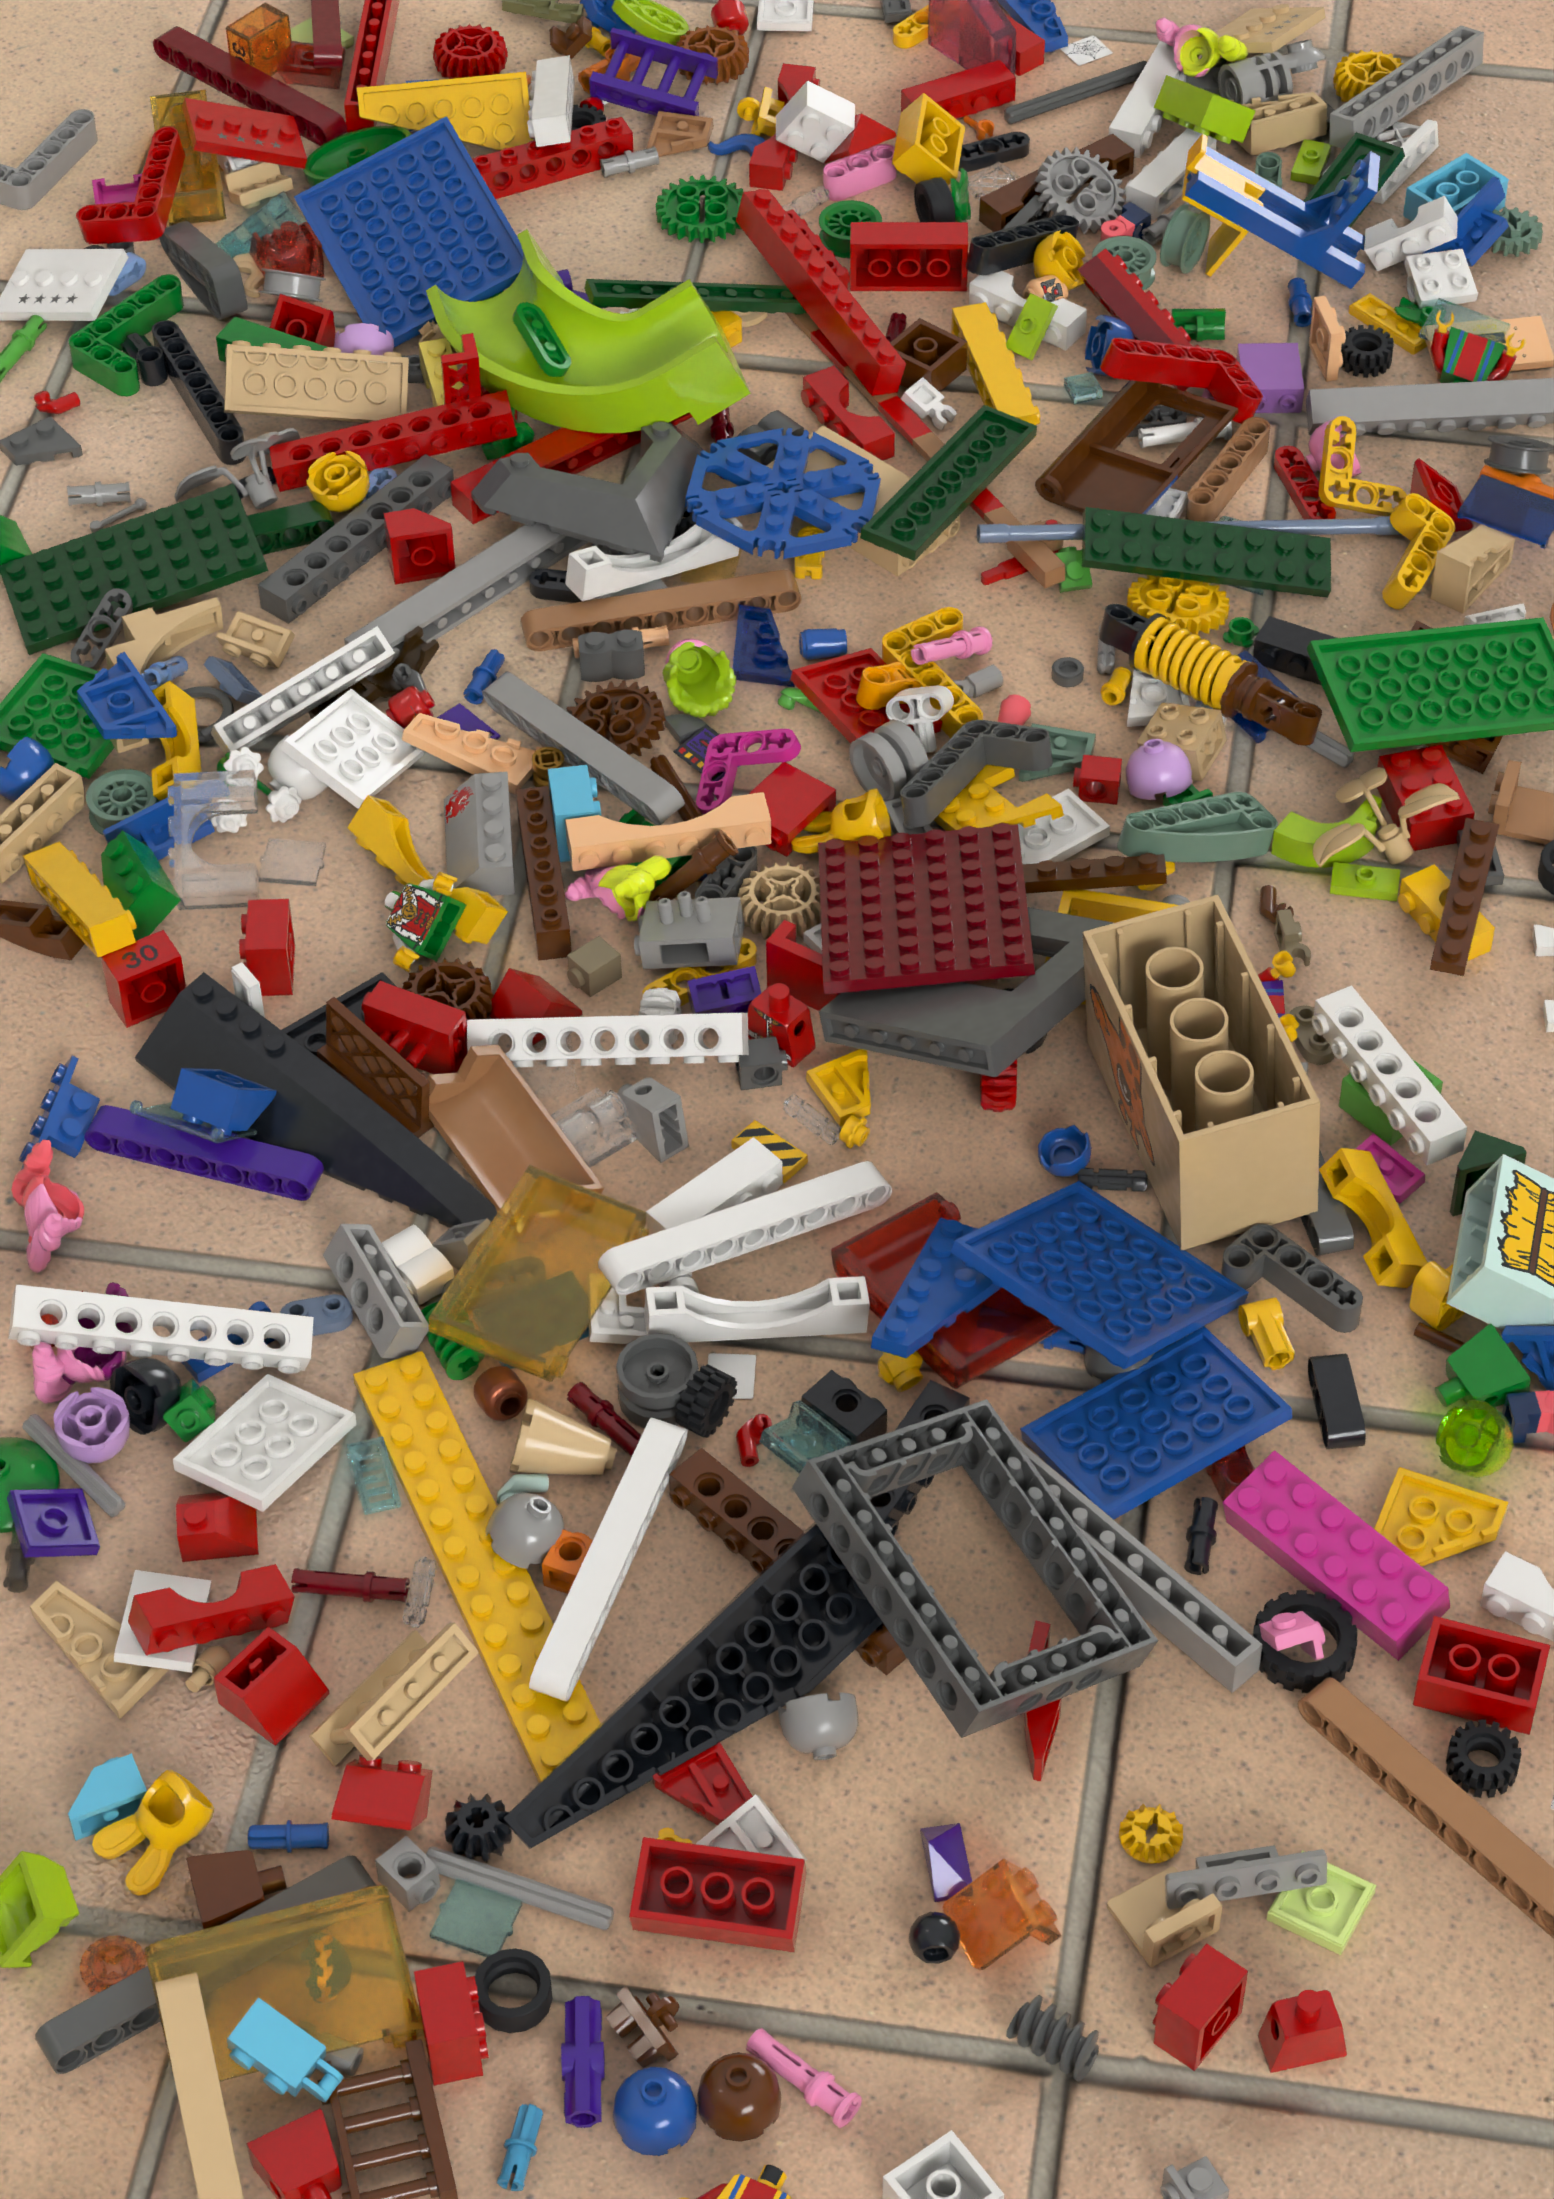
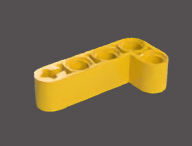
M1415 493L1408 494L1390 515L1392 526L1411 541L1382 591L1385 603L1391 608L1398 610L1403 609L1422 589L1435 566L1437 551L1447 545L1455 530V524L1449 515L1423 496Z
M1430 1261L1420 1269L1414 1279L1409 1307L1434 1329L1443 1331L1466 1313L1446 1304L1453 1264L1444 1269L1435 1261Z

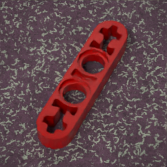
M1294 446L1279 447L1274 455V469L1304 520L1336 519L1334 507L1325 505L1319 497V481L1302 452ZM1292 478H1304L1306 481L1298 482L1292 480ZM1304 497H1314V498H1316L1317 500H1316V501H1307V500H1304L1303 498H1304Z

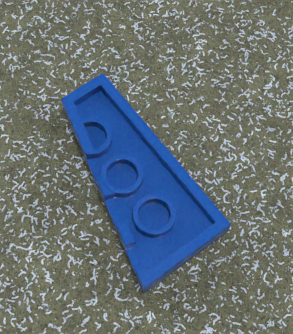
M997 0L1015 21L1045 40L1044 53L1068 47V35L1060 17L1056 15L1054 2L1050 0Z

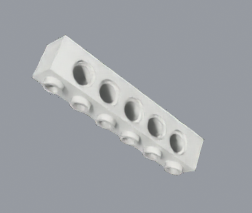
M378 626L216 723L213 725L211 735L224 755L234 749L240 752V749L244 746L250 748L390 663L395 652Z
M1352 985L1316 999L1314 1016L1312 1017L1314 1030L1318 1035H1322L1331 1046L1333 1054L1338 1059H1342L1350 1069L1353 1079L1356 1082H1360L1366 1089L1373 1104L1383 1110L1393 1129L1399 1130L1407 1140L1410 1150L1414 1154H1418L1426 1165L1463 1151L1467 1126Z

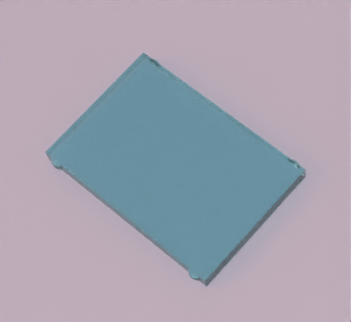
M1439 298L1420 330L1418 337L1432 342L1434 330L1439 326L1436 322V314L1439 310H1441L1439 320L1443 323L1451 319V311L1454 314L1453 324L1447 327L1449 332L1451 327L1498 343L1503 342L1511 324Z

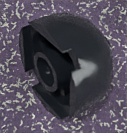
M152 1358L132 1360L116 1368L111 1376L110 1389L123 1398L130 1416V1429L140 1435H146L150 1432L158 1431L168 1424L163 1419V1415L180 1400L182 1385L178 1375L165 1363Z

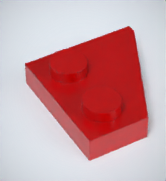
M720 1742L661 1776L658 1773L652 1776L655 1788L717 1826L753 1797Z

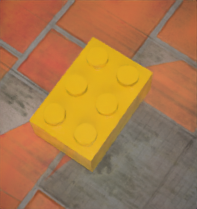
M923 93L901 112L892 164L900 173L908 176L916 184L933 178H942L947 185L951 184L950 178L957 179L965 126Z

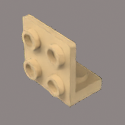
M1161 703L1138 739L1137 744L1139 748L1150 739H1161L1179 746L1189 760L1192 780L1203 781L1227 741L1221 710L1174 703Z
M1173 1866L1107 1902V1909L1150 1968L1218 1932L1220 1928L1223 1905L1214 1894L1202 1900L1199 1898L1193 1899L1181 1908L1168 1909L1165 1899V1876L1169 1873L1178 1872Z

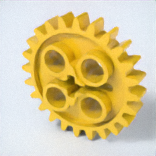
M1147 575V579L1138 577L1137 582L1131 583V588H1128L1127 607L1147 619L1154 614L1160 613L1166 616L1167 620L1178 624L1181 629H1187L1192 634L1198 635L1199 631L1209 634L1210 629L1219 630V625H1225V620L1228 619L1230 598H1226V591H1219V585L1210 586V583Z

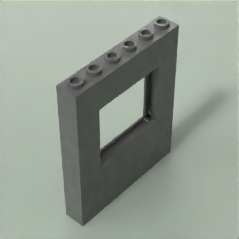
M1028 907L1033 954L1052 958L1037 969L1035 975H1030L1013 991L965 982L841 993L819 1011L824 1039L830 1043L997 1077L1086 1000L1083 932L1113 924V922Z

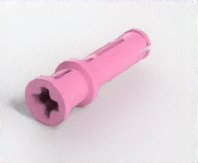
M982 626L972 628L970 632L960 630L955 632L950 638L914 645L915 649L911 650V656L916 664L922 665L954 656L959 659H966L974 653L976 655H984L991 650L992 637L988 629Z
M763 2028L756 2030L749 2038L746 2050L767 2062L771 2069L804 2093L806 2103L811 2107L818 2106L833 2117V2123L839 2128L844 2127L856 2115L861 2106L862 2097L856 2092L850 2094L834 2082L835 2076L828 2071L818 2072L783 2044L775 2040Z

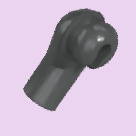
M401 663L394 668L393 679L398 686L403 689L415 686L420 692L424 689L427 690L422 676L411 669L409 665Z

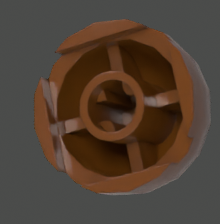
M737 2052L720 2057L712 2062L701 2076L697 2093L700 2119L705 2125L707 2123L710 2128L714 2129L717 2136L725 2140L741 2142L758 2138L764 2134V2129L769 2127L772 2122L774 2124L779 2117L781 2091L776 2074L767 2062L752 2054Z

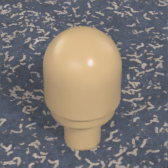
M217 1645L206 1648L194 1661L193 1674L185 1682L187 1688L192 1692H198L204 1684L212 1685L214 1677L231 1662L229 1652Z

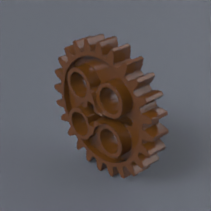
M623 680L618 687H614L611 681L607 689L597 685L595 693L587 690L584 691L586 696L584 700L575 698L576 707L569 706L566 708L567 712L629 755L634 753L637 756H642L640 749L642 747L651 749L652 744L650 740H659L658 732L665 729L663 722L666 721L661 700L657 698L655 691L649 692L648 686L639 689L637 682L627 687L625 680Z

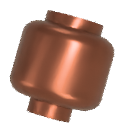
M495 1366L484 1371L477 1378L474 1385V1397L488 1417L496 1421H505L516 1417L524 1409L528 1400V1391L524 1383L513 1370L505 1366Z

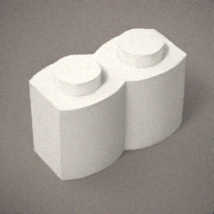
M413 1224L382 1242L383 1247L417 1305H421L442 1293L444 1285L451 1279H454V1271L449 1261L437 1248L433 1247L426 1235L416 1225Z

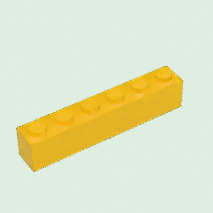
M986 302L952 308L951 332L953 335L967 341V368L983 404L1033 425L1040 424L1039 409L1032 404L1031 392L1029 387H1025L1023 384L1021 369H1016L1013 352L1006 347L1004 332H999L995 313L991 314Z
M59 841L23 855L31 885L98 958L136 943L132 931L136 929V922L130 910L125 911L120 900L117 897H112L106 885L101 886L96 874L89 873L86 864L78 861L73 850L68 851Z

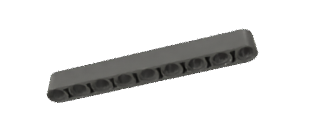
M346 1856L52 2018L38 2029L35 2034V2040L53 2070L58 2074L68 2073L162 2021L155 1982L197 1972L203 1998L307 1940L311 1935L325 1930L364 1908L375 1899L378 1894V1887L357 1856Z

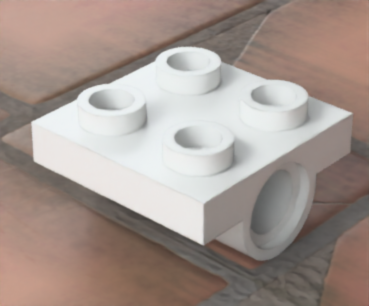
M1463 249L1406 256L1404 265L1408 274L1407 292L1410 301L1418 303L1419 309L1427 306L1438 307L1475 302L1477 300L1478 292Z

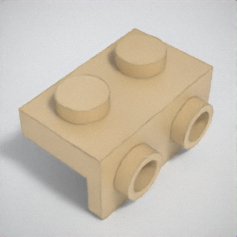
M259 162L224 174L223 176L231 203L243 206L244 209L260 205L259 200L268 197L270 200L286 196V191L294 189L291 177L281 175L279 165L273 163Z
M237 611L227 633L218 632L215 638L223 646L222 650L232 657L239 658L240 655L248 657L257 666L266 668L267 665L279 669L295 634L289 629Z

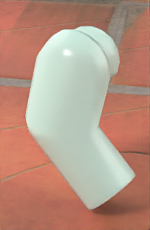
M513 1475L498 1491L497 1503L500 1504L506 1498L518 1493L547 1492L549 1488L548 1475Z

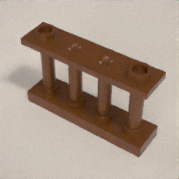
M422 2039L405 2043L408 2059L400 2060V2065L344 2078L328 2100L322 2102V2106L331 2104L349 2192L341 2193L342 2199H412L429 2194L431 2198L458 2199ZM404 2082L405 2086L410 2084L414 2086L416 2096L408 2097L409 2102L343 2118L339 2097ZM413 2119L414 2123L422 2121L424 2133L418 2134L416 2140L351 2155L347 2134ZM420 2156L422 2160H431L433 2171L426 2172V2177L359 2193L355 2172Z

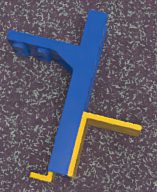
M1202 134L1188 151L1182 200L1223 222L1209 240L1205 274L1211 277L1246 234L1251 232L1352 289L1365 274V264L1355 259L1357 252L1360 249L1364 250L1365 236L1348 226L1377 194L1380 156L1370 151L1363 160L1359 159L1355 163L1351 174L1346 180L1342 179L1338 183L1334 192L1304 202L1207 146L1208 137Z

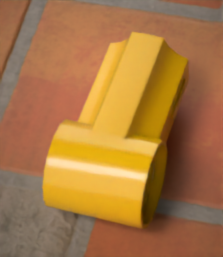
M1274 1297L1239 1305L1238 1318L1242 1332L1246 1337L1251 1336L1263 1366L1277 1370L1284 1368L1286 1364L1293 1361L1295 1352L1284 1329L1283 1313L1277 1298Z

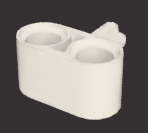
M939 685L904 689L887 703L886 714L889 720L895 719L902 721L906 725H913L915 734L921 741L926 753H929L937 748L933 722L939 720L952 708L954 698L948 688ZM930 697L939 701L941 710L932 707ZM899 701H904L908 704L910 713L902 711Z

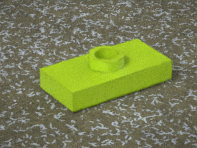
M1304 139L1292 168L1290 180L1316 185L1325 169L1332 145Z
M1030 293L1006 342L1007 349L1033 360L1058 306Z
M1333 862L1330 894L1397 902L1400 869Z

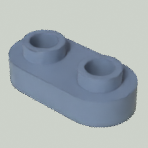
M337 1294L292 1301L283 1306L280 1311L281 1314L314 1317L312 1336L342 1331L349 1327L353 1321L352 1305L348 1298Z

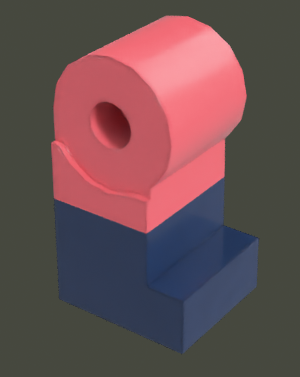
M1132 202L1122 206V214L1115 220H1108L1102 224L1100 242L1116 236H1130L1143 240L1142 236L1145 234H1142V230L1151 225V214Z
M1554 1391L1506 1394L1502 1418L1510 1444L1524 1443L1526 1435L1529 1433L1548 1432L1554 1434Z

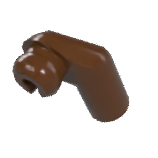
M1266 885L1260 889L1259 912L1273 924H1276L1277 910H1285L1286 903L1276 904V888ZM1289 906L1287 909H1290V910H1291V913H1292V916H1293V915H1294L1293 908H1292L1291 906Z

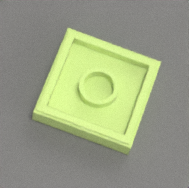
M1327 1862L1326 1884L1279 1892L1267 1913L1266 1920L1341 1955L1375 1894L1376 1885Z

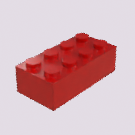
M851 222L850 291H967L968 222Z
M643 1837L629 1914L632 1928L637 1931L795 1952L807 1875L805 1859Z

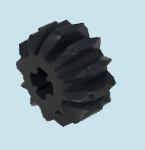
M470 1793L468 1803L466 1804L456 1800L453 1806L454 1812L447 1813L445 1818V1839L448 1844L452 1845V1851L458 1855L466 1854V1858L472 1860L476 1856H481L486 1863L490 1858V1853L502 1856L504 1844H510L512 1840V1830L502 1820L509 1813L505 1811V1805L502 1803V1800L492 1803L488 1793L482 1800H476Z

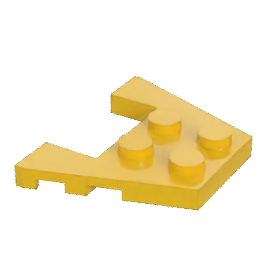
M986 765L934 821L946 831L959 830L967 826L976 828L993 827L999 823L1009 825L1020 824L1026 828L1036 825L1035 819L1051 815L1052 820L1064 816L1062 805L1047 793L1019 807L1014 806L993 789L1014 778V769Z

